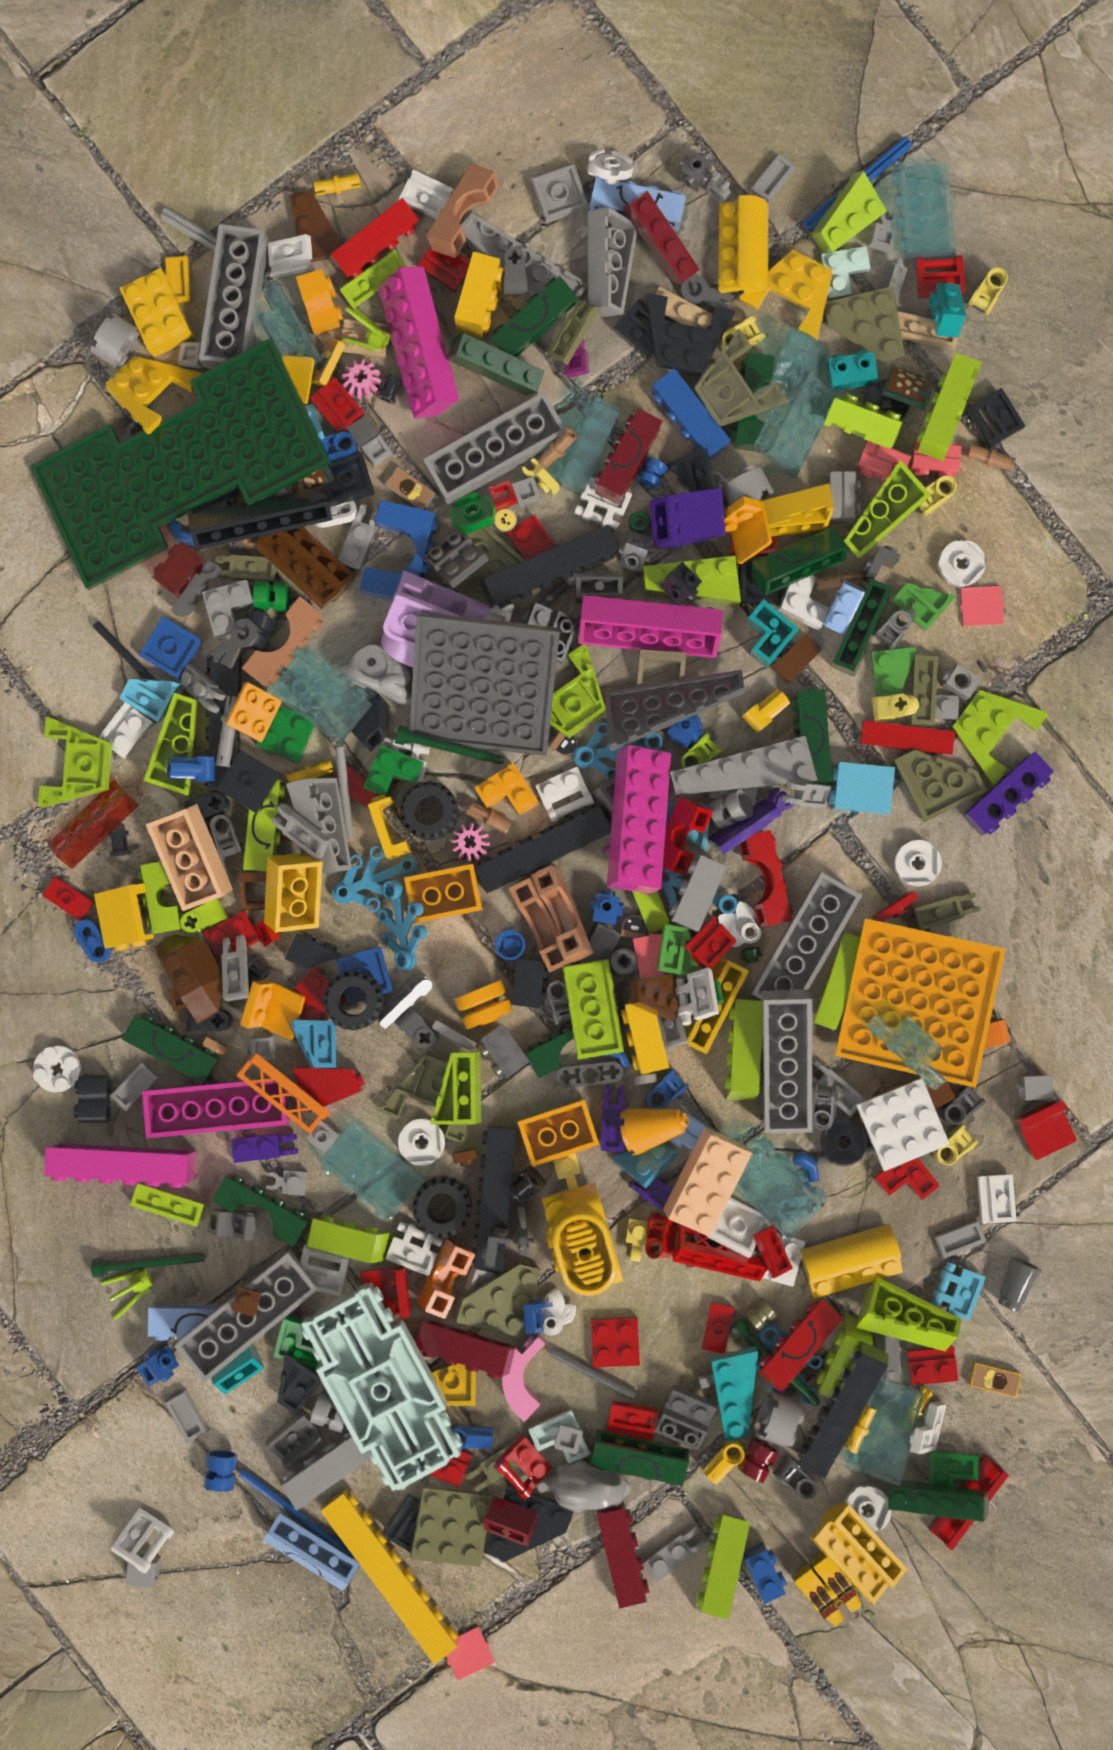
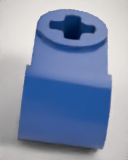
M348 432L324 436L325 438L321 439L331 461L356 454L357 444L353 436ZM351 441V445L347 449H341V443Z
M673 1068L647 1092L645 1097L646 1103L652 1109H663L673 1099L681 1095L689 1087V1084L684 1083L676 1074V1069ZM658 1092L662 1095L663 1100L660 1105L654 1106L651 1103V1096Z

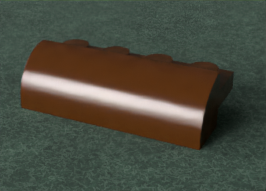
M304 527L264 535L256 541L254 546L321 609L330 602L334 603L350 587L356 577L353 572Z

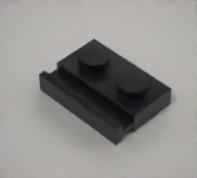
M408 1492L383 1529L382 1535L411 1553L420 1499Z

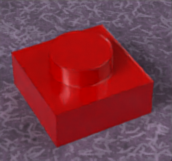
M510 480L488 487L496 511L518 503Z
M264 920L254 927L264 948L280 939L279 932H274L264 923Z

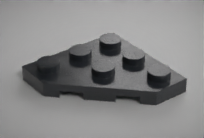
M508 1483L503 1499L538 1512L535 1522L537 1523L528 1547L490 1533L484 1553L508 1561L567 1533L574 1511L560 1506L555 1500L533 1492L528 1498L522 1499L517 1493L518 1490Z

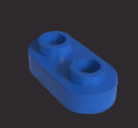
M91 920L79 921L74 927V936L88 958L93 962L99 963L108 960L112 949H105L102 932L97 924ZM87 927L91 929L89 936L84 934V930ZM98 947L103 948L104 952L102 955L97 954Z

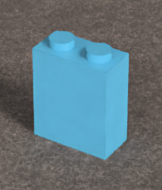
M838 762L836 767H832L834 790H831L829 795V804H832V810L879 815L891 814L895 767Z

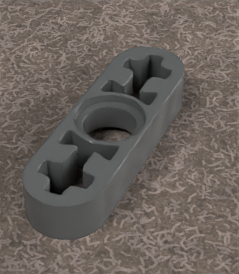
M616 1061L563 1066L556 1073V1081L564 1088L614 1083L622 1078L623 1068ZM611 1065H614L615 1069H619V1073L615 1074V1078H611L609 1074L603 1075L604 1080H599L600 1071L598 1066H603L602 1071L609 1070ZM580 1068V1083H576L577 1078L569 1079V1083H565L563 1079L560 1080L559 1077L563 1075V1071L568 1070L569 1074H576L574 1069ZM586 1068H593L596 1071L594 1080L587 1081L583 1078V1071Z

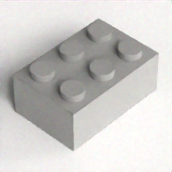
M702 855L698 859L694 858L687 871L691 874L689 880H684L678 891V894L682 895L679 903L675 901L669 912V915L672 916L671 922L688 928L691 931L699 932L727 866Z

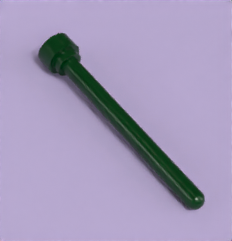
M398 726L395 744L404 745V743L409 744L411 742L495 764L504 763V757L501 755L413 734L411 730H408V727Z
M204 1253L117 1262L103 1261L102 1258L92 1259L91 1273L93 1278H101L107 1275L108 1272L199 1263L203 1262L206 1256Z
M742 1318L730 1329L729 1332L735 1338L744 1339L751 1347L756 1346L758 1353L763 1358L767 1354L772 1355L749 1332L751 1330L748 1328L749 1324ZM795 1376L790 1384L813 1406H818L820 1404L819 1397Z

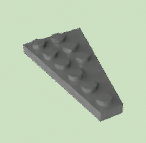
M742 670L606 691L605 702L610 751L745 694Z

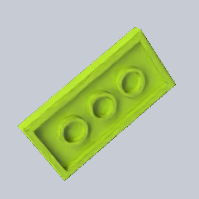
M609 959L563 966L577 1059L624 1052Z

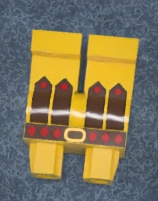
M822 1552L811 1560L813 1568L808 1563L794 1573L792 1578L824 1620L827 1618L829 1622L837 1626L844 1619V1616L839 1611L840 1607L846 1604L851 1612H855L862 1605L857 1596L858 1593L855 1586ZM817 1573L821 1576L825 1583L822 1582Z

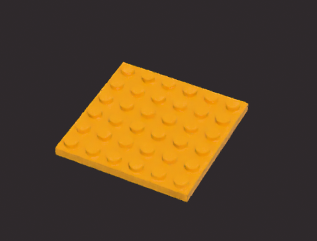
M865 919L835 1056L976 1088L1006 949Z

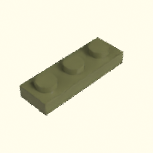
M915 655L913 658L912 695L918 699L919 708L915 714L911 715L910 725H935L938 656Z

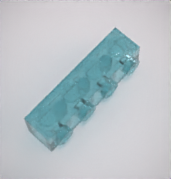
M595 396L590 401H586L582 409V413H584L582 421H578L573 430L578 438L566 449V458L563 464L560 463L554 474L557 477L556 482L559 486L577 495L585 492L621 408L598 396Z

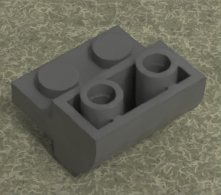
M459 529L451 533L443 542L432 548L423 557L433 574L445 586L449 585L453 589L489 560L486 553L475 546L470 537Z
M536 602L532 603L525 624L560 628L557 662L564 663L579 619L561 611H554Z
M674 1385L668 1398L663 1403L655 1432L699 1450L718 1403Z

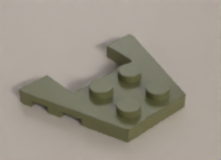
M740 329L735 331L733 339L728 345L724 346L721 351L722 354L714 365L711 364L694 388L720 427L789 402L776 382L757 397L754 395L733 361L752 348Z
M425 1054L382 1105L379 1112L399 1119L407 1097L436 1107V1101L443 1085L442 1081L448 1062ZM449 1124L444 1137L464 1145L466 1124Z

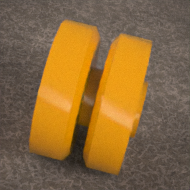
M501 980L454 999L458 1010L464 1011L471 1007L474 1009L473 1012L464 1015L462 1018L466 1030L477 1025H486L500 1019V1016L513 1011L509 999H503L498 1002L493 1000V998L503 995L505 992Z

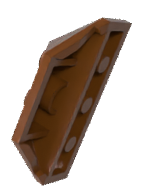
M173 935L156 945L155 949L163 968L195 1021L199 1024L218 1013L223 995L222 970L205 940Z

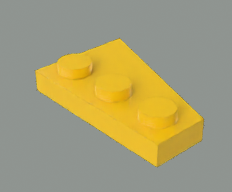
M459 1363L431 1372L447 1401V1406H476V1372L466 1370L465 1365Z

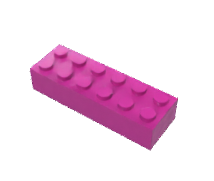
M400 267L378 287L379 297L383 303L385 319L390 329L391 341L394 344L397 363L400 366L403 385L407 392L409 408L412 411L413 418L437 417L457 402L459 396L449 360L446 359L447 352L424 267Z
M583 595L578 644L633 650L685 652L686 655L716 658L722 632L723 610L712 607L699 608L691 605H671L665 602L652 603L644 600L632 601L623 600L622 598Z
M627 745L617 752L606 887L651 894L661 889L671 753Z
M243 1080L142 1091L146 1138L280 1126L291 1123L289 1117ZM261 1082L254 1083L261 1088ZM264 1082L265 1092L268 1095L279 1094L276 1082ZM282 1088V1094L288 1093ZM283 1096V1107L290 1110L289 1096ZM279 1097L273 1098L279 1103Z
M57 1143L46 1147L44 1176H51L52 1181H66V1178H75V1182H89V1180L99 1179L98 1183L111 1184L113 1181L122 1180L124 1185H136L137 1182L143 1181L146 1182V1186H160L162 1183H169V1187L181 1188L195 1179L197 1151Z

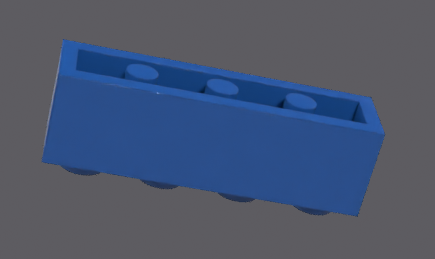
M675 368L652 384L651 397L657 405L661 404L665 408V414L671 423L675 422L679 426L681 436L686 441L690 440L694 445V451L700 448H707L711 460L729 446L731 441Z

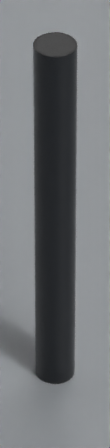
M100 621L94 623L92 627L143 679L157 680Z

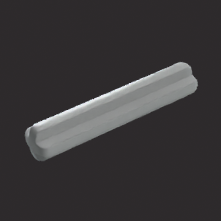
M168 207L162 210L160 217L163 221L215 252L216 236Z

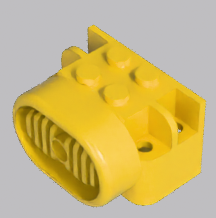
M596 1182L542 1197L548 1222V1228H545L549 1249H554L551 1251L555 1269L560 1271L567 1287L581 1295H596L608 1289L612 1284L622 1282L621 1269ZM582 1248L590 1249L586 1254L579 1253V1250Z

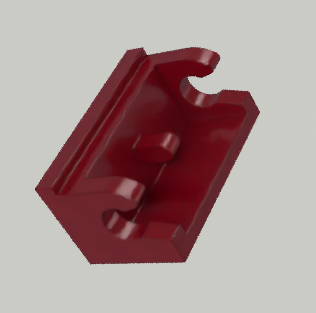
M494 1496L484 1517V1530L528 1547L537 1525L535 1522L538 1512Z

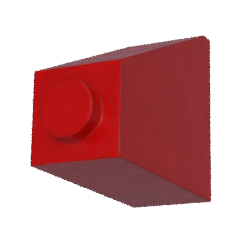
M299 1066L292 1069L299 1088L323 1107L364 1090V1078L361 1072H356L355 1068H310Z

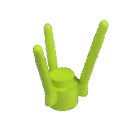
M345 308V311L367 327L369 331L366 334L368 343L346 337L342 339L343 342L367 348L372 352H375L376 349L383 350L390 340V334L378 327L359 309Z
M136 1269L100 1282L101 1285H106L132 1277L129 1280L130 1285L109 1297V1301H113L131 1290L135 1293L139 1291L113 1316V1320L119 1318L144 1294L151 1291L150 1287L154 1283L146 1269L142 1271Z

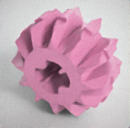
M365 359L361 360L360 365L357 364L356 360H353L354 367L346 366L347 373L342 374V379L346 381L343 387L349 389L348 393L351 396L357 393L359 400L362 399L363 394H366V397L370 399V391L377 393L378 389L375 385L381 384V379L378 378L380 371L374 369L375 365L372 362L366 366ZM361 376H365L362 383H359L358 380L361 379Z
M470 823L469 830L462 824V834L457 830L453 832L459 839L453 838L450 842L459 845L452 848V851L462 850L458 858L462 859L466 853L467 862H471V855L473 854L475 859L479 861L480 857L477 854L479 851L483 855L487 854V851L482 846L488 847L490 842L482 840L489 835L488 833L479 835L483 829L482 826H479L474 831V823ZM471 836L475 837L474 842L476 846L474 848L470 846V849L466 848L467 843L465 839L467 837L471 839Z

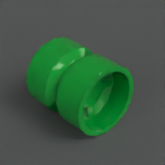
M256 580L254 582L253 606L255 611H268L270 608L277 612H287L289 610V582L275 581L273 585L269 581ZM272 591H275V601H272Z

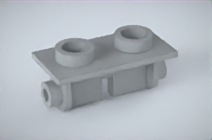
M895 259L893 263L886 261L878 285V289L894 287L896 304L908 269L902 265L903 261Z
M875 1333V1348L888 1353L889 1365L881 1380L900 1381L899 1339Z

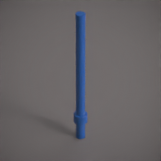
M244 1468L238 1475L323 1541L351 1559L354 1558L339 1536L336 1534L333 1536L299 1509L296 1511L293 1504Z

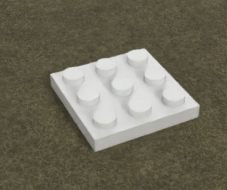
M922 1078L856 1104L883 1171L949 1145Z

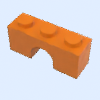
M446 1238L417 1299V1303L425 1312L444 1319L446 1318L455 1299L452 1294L453 1282L458 1274L466 1275L475 1256V1253L466 1245Z

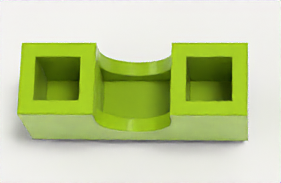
M162 862L140 865L141 871L138 872L140 884H144L146 893L143 894V903L145 908L148 907L149 917H147L148 929L152 930L153 934L183 930L180 924L182 918L181 906L166 907L160 899L162 890L166 886L171 885Z

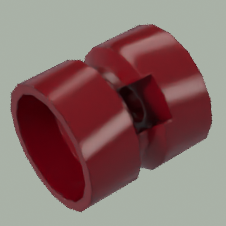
M753 1437L747 1447L748 1455H744V1459L738 1464L737 1468L749 1478L764 1483L770 1472L768 1466L774 1465L780 1453L766 1442Z

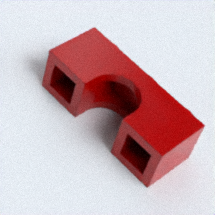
M679 797L665 829L664 868L671 872L687 874L695 855L686 846L687 835L692 830L705 832L713 813L712 810L693 800Z

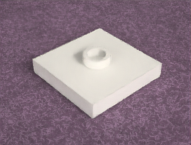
M730 1197L711 1236L707 1237L750 1258L756 1246L753 1234L762 1230L767 1216Z

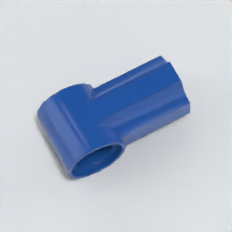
M214 757L168 758V778L193 779V781L197 782L214 781Z
M454 1423L450 1426L453 1433L458 1431L464 1436L461 1440L463 1444L461 1449H492L493 1427L465 1426L461 1423Z

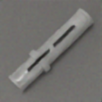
M226 696L224 716H221L220 719L223 722L217 760L215 762V765L231 766L230 762L236 729L226 725L225 721L237 699L235 696Z

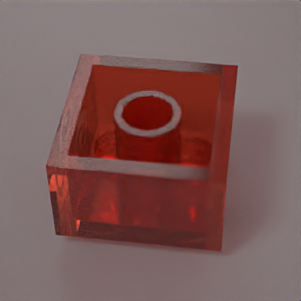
M182 541L178 545L175 544L168 552V558L164 563L161 562L156 566L152 577L161 587L177 599L182 595L195 574L199 573L206 563L203 557Z

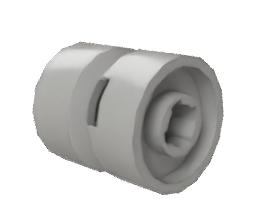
M741 789L727 794L726 797L712 801L709 807L713 811L711 815L713 821L721 829L732 826L737 821H743L753 815L752 802L749 796Z
M320 1392L310 1423L319 1426L327 1424L329 1429L341 1433L345 1424L337 1410L335 1418L328 1417L331 1408L336 1410L337 1408L330 1395Z

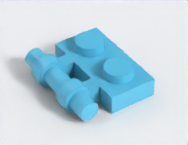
M947 1261L945 1269H942L939 1276L941 1279L937 1289L933 1291L932 1296L934 1298L931 1304L940 1308L942 1301L948 1303L947 1312L970 1321L986 1277L963 1267L959 1276L955 1275L953 1272L956 1265ZM950 1281L956 1283L952 1295L946 1294Z

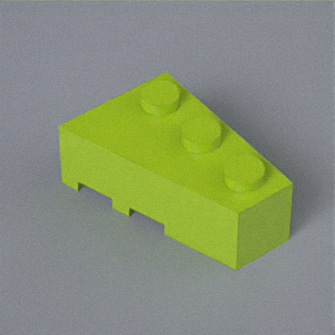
M864 171L854 172L851 175L847 185L839 192L833 205L826 211L812 231L811 235L822 253L834 252L887 211Z
M850 393L834 398L824 425L831 427L832 424L844 429L846 433L851 434L852 432L864 437L865 440L890 449L894 447L904 420L900 419V414L888 410L887 413L878 410L880 406L867 401L866 404L858 402V397Z
M480 1051L453 1052L450 1055L442 1081L443 1085L429 1125L477 1124L481 1122Z
M322 1214V1217L313 1218L307 1247L367 1263H375L387 1260L385 1258L395 1232L378 1229L369 1225H358L357 1222L351 1220L339 1221L336 1220L335 1216Z
M845 1313L831 1350L826 1355L823 1370L820 1369L816 1376L815 1382L818 1383V1393L826 1397L829 1396L832 1387H837L840 1382L839 1375L844 1367L847 1368L850 1364L849 1358L853 1349H858L861 1342L873 1346L872 1332L856 1328L858 1318L848 1313Z

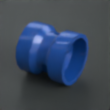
M647 457L644 463L645 468L643 471H640L637 479L644 485L657 489L660 484V477L665 474L668 467L658 459Z

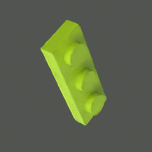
M395 249L339 291L353 310L379 291L378 287L397 269L407 266Z
M138 1182L130 1206L197 1227L205 1203Z

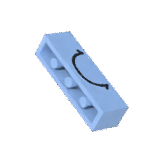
M596 177L590 211L609 207L630 220L622 207L639 193L648 190L673 230L679 231L686 196L674 190L669 192L662 191L655 186H638L632 181H624L612 185L606 183L604 178Z
M152 1304L148 1308V1337H155V1340L159 1341L168 1340L169 1337H178L180 1339L220 1305Z
M280 1513L263 1539L264 1542L342 1591L348 1586L360 1565Z

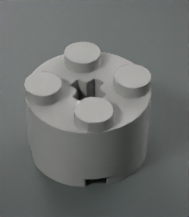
M112 313L113 318L107 317L95 334L94 340L97 341L96 347L91 345L90 352L114 368H122L130 360L129 353L132 349L136 350L139 347L142 338L139 337V330L136 326L116 313Z
M754 465L744 468L742 470L743 474L734 478V476H731L721 482L723 486L722 494L728 506L732 505L742 496L762 501L767 499L766 496L768 494L771 496L775 494L763 469L755 468Z
M770 1391L771 1397L764 1398L758 1411L756 1422H759L760 1426L759 1429L755 1428V1435L782 1447L787 1445L792 1447L796 1440L795 1431L798 1424L803 1422L805 1411L801 1410L799 1401Z

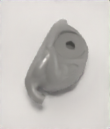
M368 644L351 655L346 664H339L338 671L341 675L355 685L376 695L380 694L383 698L402 705L411 704L412 669L410 666L390 657L384 651L382 645Z
M581 1459L570 1464L564 1463L559 1465L553 1476L539 1482L538 1490L541 1493L547 1490L552 1491L555 1494L556 1502L560 1506L580 1513L584 1509L595 1510L618 1506L622 1499L630 1493L631 1485L620 1473L608 1470L602 1471L590 1467L591 1464H587L586 1461Z

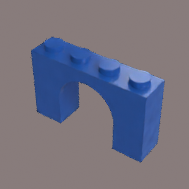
M381 500L376 518L377 527L403 533L413 540L416 546L415 557L412 563L404 570L421 578H426L428 566L425 564L426 562L423 557L434 546L431 538L433 533H437L439 525L435 512ZM365 567L359 590L362 594L392 601L403 570L390 573Z

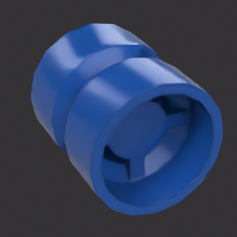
M505 930L496 938L495 949L503 959H517L525 951V939L515 930Z
M225 1450L207 1452L205 1467L208 1471L204 1474V1489L216 1492H227L234 1489L235 1474L232 1471L236 1469L237 1465L236 1453Z

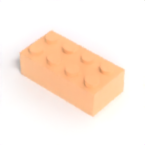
M197 804L146 824L182 911L220 898L233 890Z
M704 1126L663 1208L668 1219L710 1237L752 1155L748 1147Z

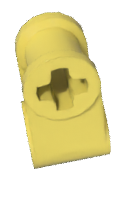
M999 267L991 269L982 284L975 291L968 305L978 307L988 316L998 300L1000 292L1007 283L1008 275L1006 271ZM990 278H997L1000 281V285L992 284Z
M749 317L737 326L727 330L722 337L720 350L722 351L724 346L728 345L726 340L733 339V334L737 329L743 332L752 347L764 340L766 336L757 327L755 317Z
M942 476L925 487L931 496L919 506L922 510V516L925 517L954 494L957 484L952 477ZM947 484L950 488V492H941L939 489V485Z
M895 694L871 699L875 722L913 715L919 708L918 699L913 695Z
M961 1123L946 1136L949 1145L932 1151V1156L938 1163L951 1165L978 1144V1140L973 1139L966 1131L964 1123ZM947 1147L950 1155L946 1160H943L940 1153L943 1148Z

